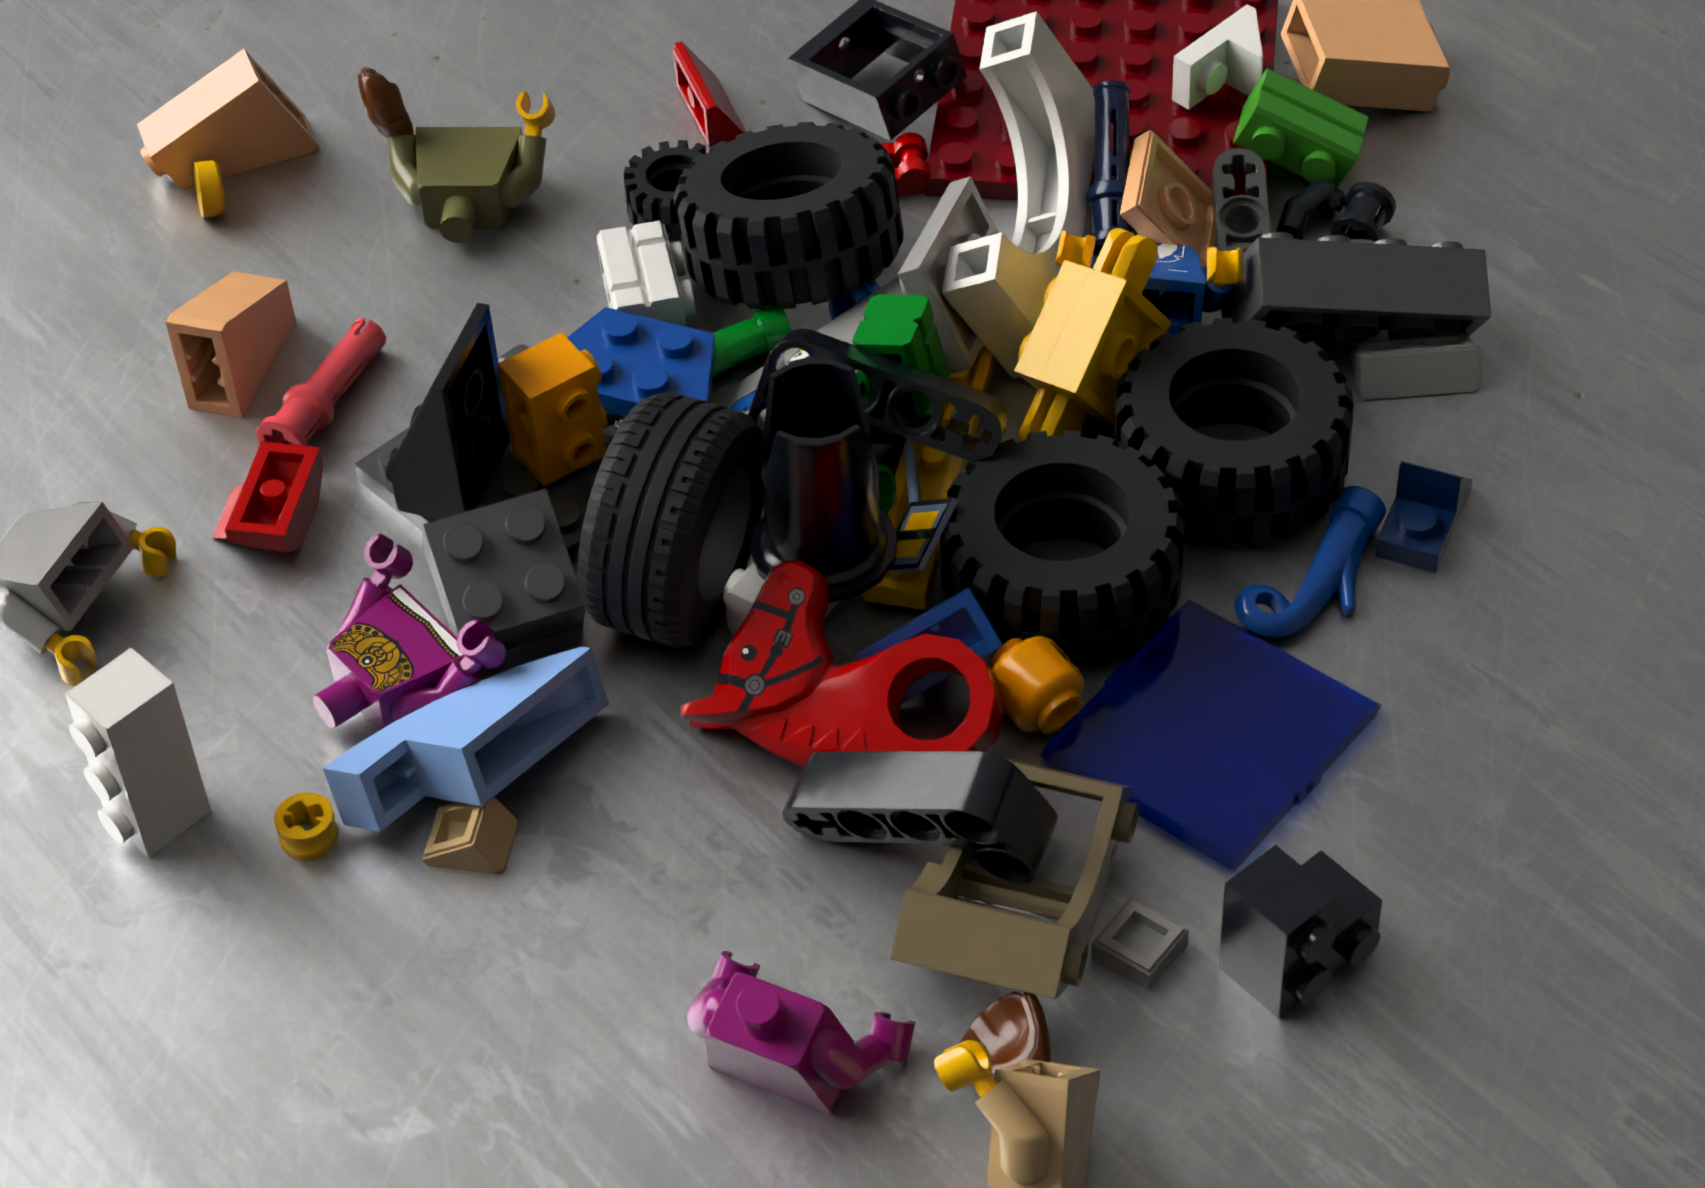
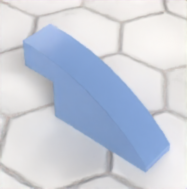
M578 647L517 666L455 691L391 723L323 767L343 825L381 832L424 797L482 807L609 705L592 649L589 647Z

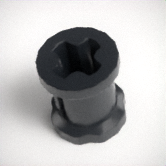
M1367 181L1356 183L1349 189L1344 199L1346 210L1335 218L1329 236L1342 235L1350 239H1365L1374 242L1380 240L1381 227L1391 221L1396 211V201L1393 195L1385 187L1377 183Z

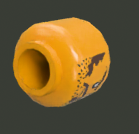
M1035 636L1025 640L1013 638L1004 643L993 655L991 660L992 672L996 677L1005 704L1004 713L1020 731L1029 733L1042 731L1044 734L1057 732L1069 724L1081 710L1084 701L1081 697L1084 689V678L1080 670L1052 639L1042 636Z

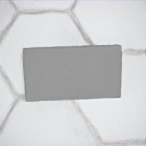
M1466 334L1352 342L1349 345V354L1358 391L1365 400L1475 392L1481 386L1480 348Z

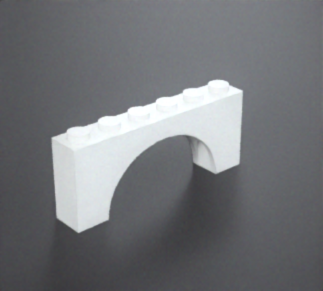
M1037 11L986 27L979 69L998 101L1008 128L1014 153L1018 183V210L1012 241L1003 232L950 246L942 289L944 297L1012 379L1020 377L1014 370L1018 363L1021 343L1032 332L1044 306L1043 300L1047 286L1057 277L1061 266L1055 264L1061 231H1067L1071 235L1083 237L1087 209L1086 193L1090 187L1095 151V97L1093 95V88Z

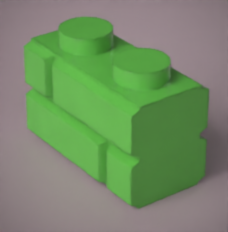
M1267 68L1243 106L1233 144L1257 153L1261 159L1268 160L1300 175L1311 183L1318 179H1328L1334 181L1335 188H1338L1360 154L1363 142L1362 137L1365 133L1368 116Z

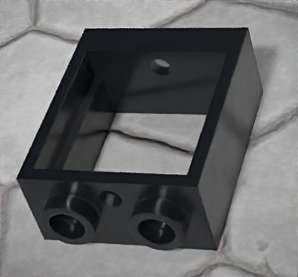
M858 0L788 58L803 101L890 141L967 77L954 33L876 0ZM844 38L843 45L839 47L840 41ZM883 52L909 63L877 90L852 80L854 76Z

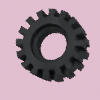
M678 140L677 147L669 148V142L664 141L659 142L658 151H654L650 146L642 149V158L634 155L629 160L630 167H625L623 174L627 213L633 226L660 221L662 224H665L666 232L673 234L674 241H681L673 195L675 192L667 191L676 189L675 187L684 169L689 168L693 159L699 154L707 155L708 153H706L705 145L696 143L692 149H689L687 140Z

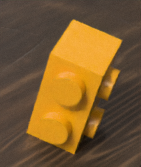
M560 332L498 363L512 452L544 487L605 456L606 446L603 428L607 426L608 421L606 413L599 402L597 384L602 381V376L597 362L587 350L579 351Z

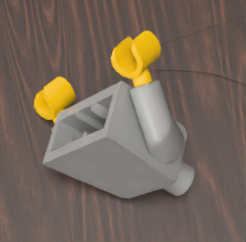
M102 501L78 502L67 507L27 513L19 518L0 542V621L10 632L39 653L43 654L48 650L54 654L61 679L72 686H77L82 682L81 673L72 661L85 660L95 668L98 665L92 643L86 637L71 635L63 638L60 636L61 630L71 631L133 549L139 551L141 570L145 574L154 577H162L168 573L167 557L176 559V541L170 530L165 527H152L140 532L136 530L137 523L109 511Z

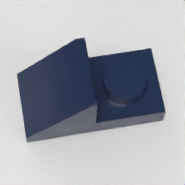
M1401 461L1396 497L1377 538L1375 556L1436 573L1471 491L1473 479Z

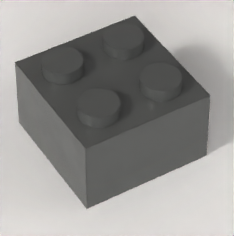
M547 489L423 524V549L450 631L456 637H458L460 630L465 624L472 620H480L493 628V637L501 641L505 646V650L508 651L583 628L585 607L580 599L577 578Z

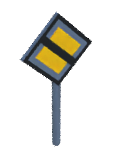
M907 440L903 444L909 506L896 530L897 549L895 562L887 574L923 572L958 503L954 498L921 501L915 443L911 440Z

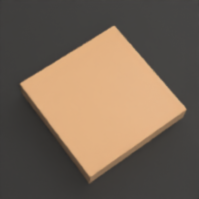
M1149 130L1134 139L1120 215L1140 235L1154 239L1155 243L1195 248L1201 266L1207 267V248L1215 247L1216 244L1212 190L1154 132Z

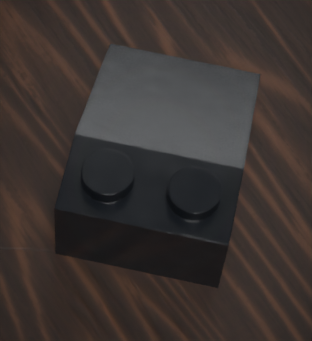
M476 304L422 405H418L413 411L410 428L400 447H395L389 455L386 466V479L393 486L398 511L442 519L475 509L510 443L498 370L499 361L488 304Z

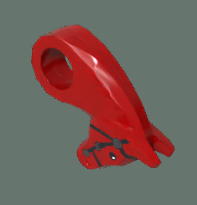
M788 560L773 567L766 577L750 611L725 651L713 695L681 705V719L690 720V726L711 729L735 728L744 737L782 760L801 767L804 766L807 757L811 753L819 751L987 752L999 738L1005 709L994 673L983 659L959 639L925 633L895 644L857 662L836 666L833 653L825 637L823 618L829 601V583L819 570L800 560ZM932 671H950L964 677L970 688V707L964 721L951 734L937 740H919L905 734L900 722V703L906 689L918 677Z

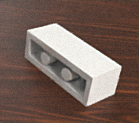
M133 648L128 649L65 693L74 720L69 725L70 734L78 747L86 755L89 766L83 770L85 778L100 797L103 808L98 811L99 819L107 832L117 842L124 843L126 840H129L149 858L211 812L174 683Z

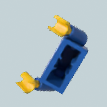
M1061 231L1055 264L1062 267L1064 260L1093 269L1098 256L1092 258L1096 237L1088 234L1086 237L1071 235L1067 231ZM1156 243L1158 259L1142 295L1171 321L1167 332H1170L1173 336L1179 334V329L1183 325L1197 321L1201 325L1202 311L1212 313L1223 308L1234 284L1243 283V248H1237V250L1220 251L1217 250V247L1207 248V267L1201 266L1195 248Z

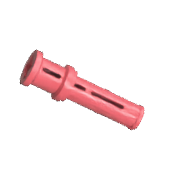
M365 318L356 319L351 328L346 332L347 334L336 344L317 367L313 375L305 383L291 386L283 396V406L276 415L264 418L256 428V437L259 444L263 441L308 446L307 442L315 432L325 430L333 420L334 404L346 392L371 358L385 345L386 335L382 328L374 321L369 320L360 333V330L366 324Z

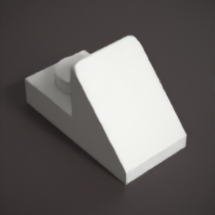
M1248 4L1174 56L1172 100L1189 110L1207 96L1215 94L1225 83L1247 96L1250 95L1261 78L1263 69L1262 46L1257 13L1254 7Z

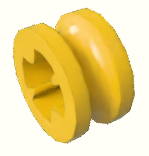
M302 792L288 797L275 810L274 825L281 849L288 856L298 860H311L323 856L336 844L339 831L331 802L324 796L316 793ZM307 821L309 825H311L314 828L305 831L304 828L298 824Z

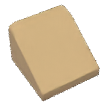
M495 797L482 807L459 802L439 807L422 861L428 866L485 873L501 872L505 869L518 827V821Z

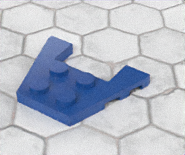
M605 307L567 337L579 351L587 350L597 362L602 376L601 383L597 384L599 402L605 412L626 417L631 409L643 399L668 391L710 403L716 354L714 333Z

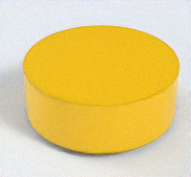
M214 160L194 162L195 186L202 218L222 216L225 212V200L218 163Z

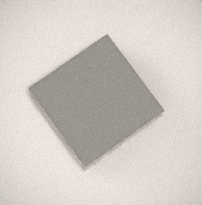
M1130 897L1093 940L1091 957L1150 990L1187 946L1189 929Z

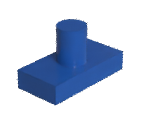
M971 586L859 650L857 657L859 660L865 659L895 644L925 633L959 639L980 658L1003 646V640ZM932 671L918 677L906 689L900 705L954 673L950 671Z

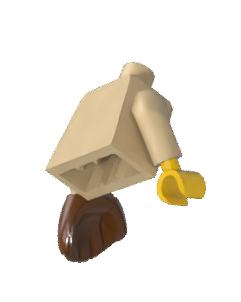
M1013 991L989 1004L985 1011L976 1017L959 1044L945 1049L943 1054L935 1058L936 1071L943 1085L949 1091L954 1092L973 1084L980 1096L975 1104L991 1123L987 1180L989 1188H1083L1101 1069L1051 1062L1048 1026L1043 1008L1037 996L1027 992L1021 994Z

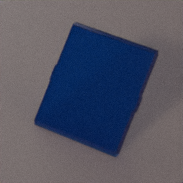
M1188 600L1131 659L1127 658L1104 681V686L1046 744L1040 757L1069 773L1133 787L1130 802L1139 804V815L1227 868L1236 870L1295 804L1300 805L1321 782L1325 771L1376 717L1382 705L1197 602Z

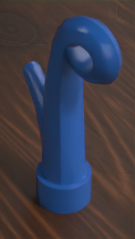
M1348 486L1342 489L1328 513L1329 525L1291 604L1276 588L1268 585L1254 584L1245 587L1238 593L1234 603L1236 615L1242 626L1250 633L1260 637L1281 638L1296 633L1314 619L1328 603L1337 588L1341 611L1345 615L1353 614L1356 610V579L1361 556L1367 541L1374 536L1386 515V507L1383 501L1374 492L1364 487ZM1256 605H1267L1273 610L1274 614L1263 612Z

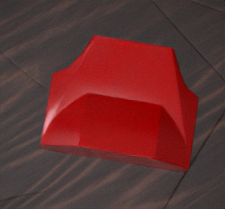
M261 441L245 481L231 491L212 538L227 539L229 543L287 553L301 548L319 504L324 465L320 447Z

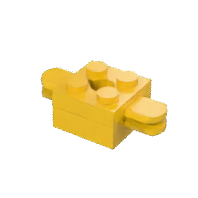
M1115 228L1109 232L1093 269L1064 260L1057 277L1047 286L1041 313L1032 332L1022 341L1018 353V363L1014 372L1037 390L1018 433L1019 442L1027 440L1028 434L1046 431L1047 436H1063L1064 430L1080 431L1085 418L1114 429L1117 386L1121 376L1128 370V364L1142 349L1149 350L1150 343L1167 333L1171 321L1142 295L1158 259V249L1154 239L1139 234L1134 235V233L1121 228Z

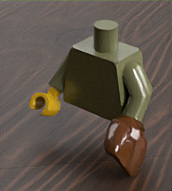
M364 67L358 72L359 90L366 115L373 125L377 127L378 132L388 140L391 175L394 185L411 207L422 209L425 225L431 229H440L441 235L445 239L455 243H462L471 239L474 229L501 228L506 224L512 208L521 205L541 185L547 138L541 137L542 129L549 127L555 118V108L546 93L543 94L541 109L534 114H529L531 100L528 93L522 91L518 95L516 109L526 124L525 135L522 134V127H416L414 135L413 124L405 109L398 85L389 82L385 76L377 73L372 68Z

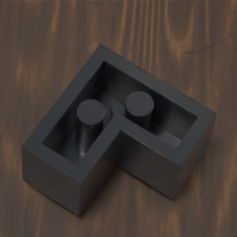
M1275 845L1225 883L1219 968L1279 1019L1301 1002L1303 1005L1313 1002L1325 990L1330 978L1349 963L1353 966L1359 965L1372 954L1380 940L1378 930L1382 899L1323 851H1319L1304 864L1300 865Z

